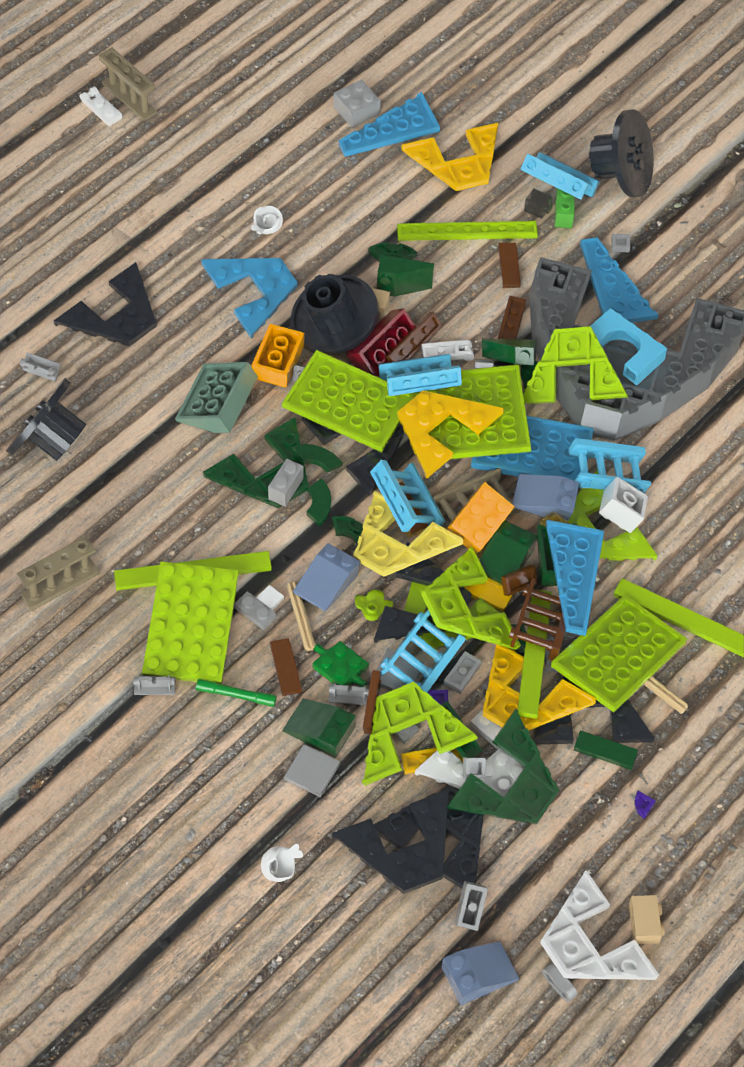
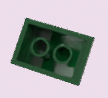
M381 255L377 271V289L390 292L392 297L432 289L434 263Z
M504 520L493 534L479 560L487 577L502 584V576L523 568L534 551L538 536Z
M537 525L541 587L557 586L546 525Z
M303 698L283 728V732L336 759L356 727V716L340 707Z

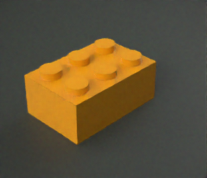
M269 324L252 363V369L258 376L257 380L287 388L293 374L294 365H297L304 348L303 332Z
M484 482L478 487L446 529L463 538V545L467 549L473 547L475 553H478L515 506Z

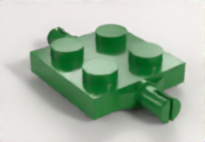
M339 641L328 650L319 643L315 645L313 650L321 656L312 663V668L333 685L334 683L343 686L356 683L360 687L368 685V682L360 676L369 668V663L343 642Z

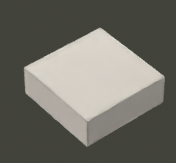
M270 585L256 597L272 611L284 600V596Z

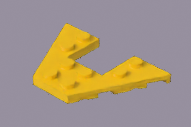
M498 123L466 130L465 135L475 154L472 156L445 162L434 137L402 144L401 150L455 191L489 183Z
M423 390L398 411V418L403 425L405 434H407L414 453L417 455L425 477L429 478L453 457V452L428 433L451 415L479 435L503 414L504 409Z
M496 644L483 706V717L502 727L515 709L518 710L520 693L510 688V686L522 674L524 657L507 647ZM562 679L539 704L537 719L520 718L525 728L531 730L592 706L596 703V698Z

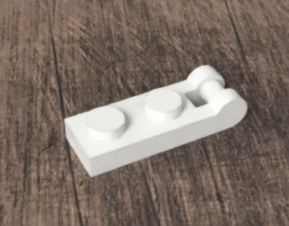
M96 87L90 88L87 93L83 92L80 94L82 102L108 126L122 119V113L106 100Z
M469 340L426 343L421 346L423 358L450 354L451 360L464 359L465 361H471L474 359V353L471 351L472 343Z

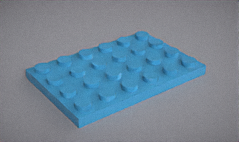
M526 416L531 452L473 457L471 462V468L485 471L500 468L501 474L517 477L519 474L562 476L575 481L581 472L579 457L569 455V447L575 438L592 440L594 428Z

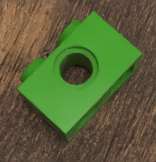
M557 188L555 227L572 228L574 196Z

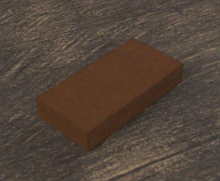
M528 565L502 576L504 595L510 596L524 590L526 584L530 585L532 578L536 579L534 583L536 585L535 566Z

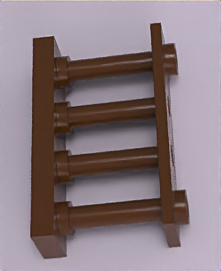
M532 578L530 585H525L522 594L526 597L516 627L512 626L509 638L512 639L510 647L514 648L516 640L520 639L547 648V651H550L548 660L553 661L559 654L566 631L562 611L556 612L529 603V599L532 596L559 605V608H561L560 598L533 589L536 579ZM526 610L555 619V622L559 624L558 626H551L524 617ZM521 624L550 633L554 640L550 639L548 641L520 631Z

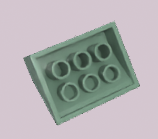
M248 362L203 364L175 420L213 433H230L258 376Z

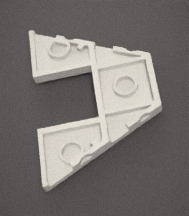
M482 710L470 721L469 725L492 744L497 751L486 760L485 779L480 780L504 797L524 766L492 743L502 727L483 717ZM437 750L415 771L417 776L421 774L436 779V782H445L449 786L458 789L466 780L463 778V762L450 751L439 754Z
M585 871L542 938L541 945L564 978L657 979L659 976L658 972L635 940L600 956L578 923L607 910L610 906V903L594 880Z

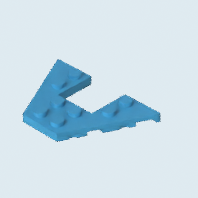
M281 258L201 260L202 266L218 289L250 276L264 296L234 309V314L251 339L257 330L266 324V320L271 318L278 310V306L283 301L285 302L289 294L298 287V282Z

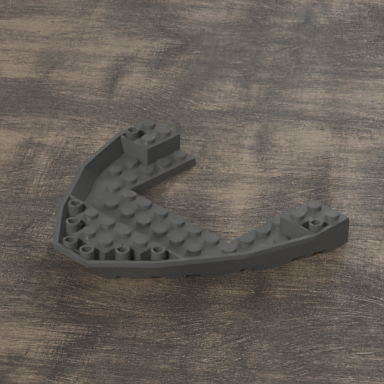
M540 257L529 294L532 340L537 342L539 360H541L545 352L546 345L551 341V336L555 329L583 327L575 325V321L592 270ZM696 298L680 352L667 349L665 360L638 385H635L623 376L625 363L638 352L636 347L625 340H612L602 347L628 398L591 400L590 364L556 367V398L575 425L594 428L593 435L614 441L658 423L706 391L736 355L744 331V310Z

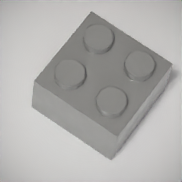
M362 79L334 92L333 107L352 128L380 115V99Z

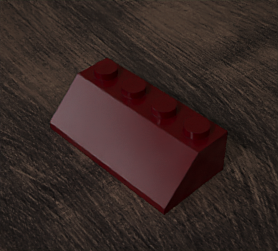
M404 308L391 310L375 326L369 337L346 355L354 367L380 378L378 364L389 363L385 356L415 327V324Z

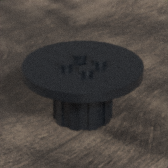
M634 109L624 110L618 115L612 134L596 135L591 140L589 152L590 166L597 179L617 178L622 191L627 196L641 197L648 191L653 176V144L648 125L642 114Z
M328 273L323 276L321 274L315 276L312 281L307 282L304 286L305 290L297 298L291 312L292 330L304 333L305 349L312 353L318 350L327 355H337L354 349L369 337L378 321L379 303L372 288L362 279L351 275Z
M65 377L45 401H40L35 408V414L33 416L29 415L23 422L25 426L6 449L7 453L12 456L28 438L55 461L61 458L87 425L58 402L71 384L70 380Z

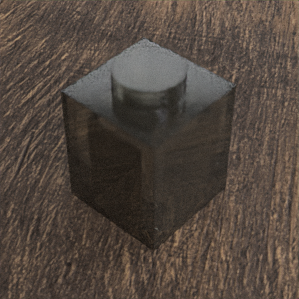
M533 188L525 199L524 211L543 219L546 213L549 214L552 209V196Z

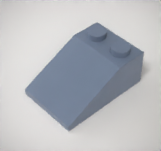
M519 474L512 505L515 506L514 508L556 522L567 523L574 511L579 482L562 476Z
M327 543L316 555L293 590V593L326 612L357 578L360 561Z
M500 941L464 949L443 958L442 969L460 1006L519 980Z

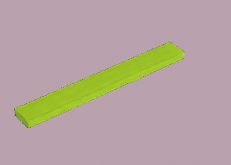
M536 221L397 223L398 241L537 238L538 236Z
M269 551L177 562L179 564L239 570V575L271 571ZM160 565L115 570L116 591L156 586Z
M623 578L620 580L613 593L614 597L621 599L626 595L656 617L744 657L743 634Z
M539 590L552 595L550 591ZM531 596L532 604L550 609V602ZM529 612L530 619L548 624L549 617ZM528 626V634L547 639V632ZM526 642L518 714L520 717L537 719L545 648Z

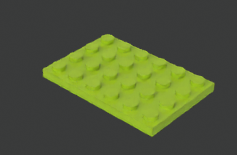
M316 350L283 400L282 407L382 452L400 424L398 411L415 397V394L407 393L389 396L387 381Z
M160 561L142 669L143 676L168 677V675H171L176 680L197 682L198 679L222 684L239 570Z
M624 595L587 629L586 636L580 635L552 661L551 667L586 693L595 697L597 701L609 710L615 712L686 644L687 638Z

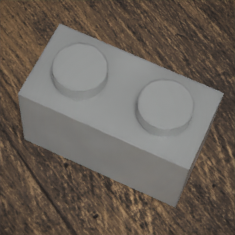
M289 459L285 460L268 486L269 500L286 507L303 480L302 465Z
M464 881L454 920L457 926L478 931L488 892L486 886Z

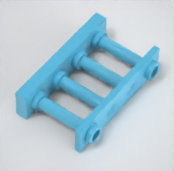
M542 152L538 153L537 158L527 154L521 167L522 171L579 199H582L584 194L594 197L600 183L599 180Z
M450 354L378 364L379 377L387 381L389 396L462 385L461 368L459 365L451 366Z
M575 438L569 447V455L579 457L581 472L575 479V481L579 482L578 487L605 490L616 477H619L644 494L651 485V481L641 480L639 463L646 454L645 447ZM586 457L596 459L598 474L588 472ZM604 460L614 461L616 477L606 476ZM621 462L631 464L633 479L624 478Z
M380 460L370 472L402 532H408L415 523H428L429 526L434 522L442 526L446 522L414 463H410L401 472L392 471L386 460ZM397 479H403L406 486L399 485ZM404 493L411 494L414 500H408ZM412 508H418L422 515H416Z
M429 610L425 613L420 612L414 619L416 624L390 658L386 657L381 663V676L390 671L405 684L414 681L393 664L400 655L423 674L424 680L416 684L425 692H428L466 639L460 634L455 638L448 637L427 620L430 615ZM421 626L425 627L445 644L446 650L443 653H439L416 635ZM410 640L434 659L435 665L432 668L426 667L405 650Z

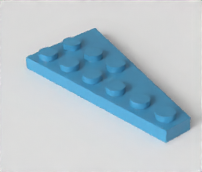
M420 92L416 98L408 99L404 105L384 113L376 118L375 122L367 123L363 129L339 140V146L344 157L437 133L440 132V126L423 93Z
M598 238L580 240V247L587 269L592 270L590 279L601 314L603 315L611 308L632 323L658 319V313L653 311L649 306L650 303L639 294V289L627 274L621 271L616 260L613 261L609 256V251Z
M546 520L565 630L569 633L586 636L604 531Z

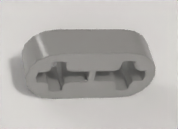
M551 963L542 970L545 979L566 1002H570L578 995L575 987L567 978L562 976L554 964Z

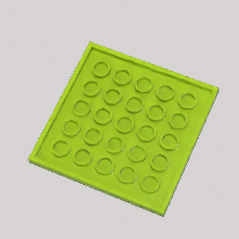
M519 365L461 370L462 385L427 390L428 392L504 409L503 414L479 435L451 415L428 433L453 452L451 459L531 452ZM414 392L415 397H416L420 392Z

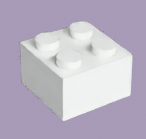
M616 477L603 491L599 514L617 524L621 529L631 533L644 519L648 496L619 477Z

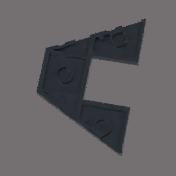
M133 263L109 280V286L130 304L104 321L85 303L80 301L54 320V325L72 328V331H81L94 337H105L108 341L119 342L129 347L156 328V320L137 263Z
M302 416V422L323 445L342 435ZM401 424L398 425L382 452L373 449L346 466V471L368 495H371L376 486V482L370 472L380 460H386L389 464L405 436Z
M428 558L397 571L396 578L429 586L444 571ZM460 587L459 590L468 607L472 593L466 588ZM385 606L374 637V643H378L379 640L392 638L398 640L406 637L416 624L414 619L418 614ZM430 614L427 620H429L432 624L435 625V622ZM421 626L416 635L423 636V634L431 632Z
M563 676V678H562L563 680H565V681L571 683L572 685L578 687L576 684H574V683L571 682L569 679H567L565 676ZM628 699L615 712L610 710L612 739L614 742L653 743L654 736ZM596 700V703L594 705L586 708L605 706ZM571 714L539 726L533 738L535 744H573Z
M451 786L445 787L440 791H449L448 804L458 791ZM409 805L402 808L400 812L392 813L387 818L374 824L378 835L399 849L407 847L419 831ZM447 808L446 833L460 842L444 862L443 877L462 889L464 881L476 883L484 815Z
M445 790L409 804V808L424 838L423 841L387 854L371 818L332 833V837L345 845L352 854L360 857V860L371 869L373 868L379 872L386 881L394 884L396 889L403 894L443 879L449 791Z

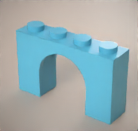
M611 308L591 325L602 347L612 340H625L636 347L638 352L625 363L623 376L635 385H638L665 360L667 348L662 343L654 340L648 333L640 330L634 323L629 322L620 313L615 312Z

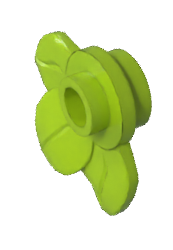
M378 589L369 591L367 596L360 594L355 596L356 607L362 610L365 619L369 621L377 620L381 613H383L385 606L393 608V602L384 600L383 592Z

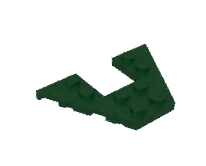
M295 417L264 435L265 441L284 462L286 459H289L303 466V480L289 502L306 492L309 488L305 466L300 463L291 450L293 446L300 445ZM233 453L203 471L204 478L275 508L282 506L269 500L268 486L283 463L255 479Z
M517 709L512 712L492 741L493 744L524 766L506 795L502 797L470 773L447 805L448 809L529 824H537L560 790L556 782L552 780L551 773L540 757L541 753L535 742L531 739L530 732L525 728Z

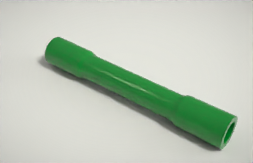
M198 679L196 684L197 691L225 695L270 707H275L277 695L244 690L203 679Z

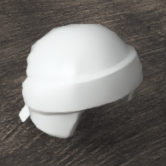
M273 206L257 208L254 212V225H251V230L256 231L258 234L275 233L281 228L283 223L281 212Z
M297 843L291 848L284 846L272 847L263 855L261 869L266 879L282 882L292 878L295 871L294 858L303 857V852L298 850L299 845Z

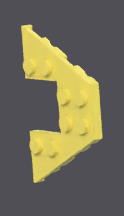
M374 491V497L371 506L368 508V515L364 520L361 536H359L354 558L378 574L387 576L462 545L463 538L432 522L409 546L400 543L383 533L395 521V518L383 495Z

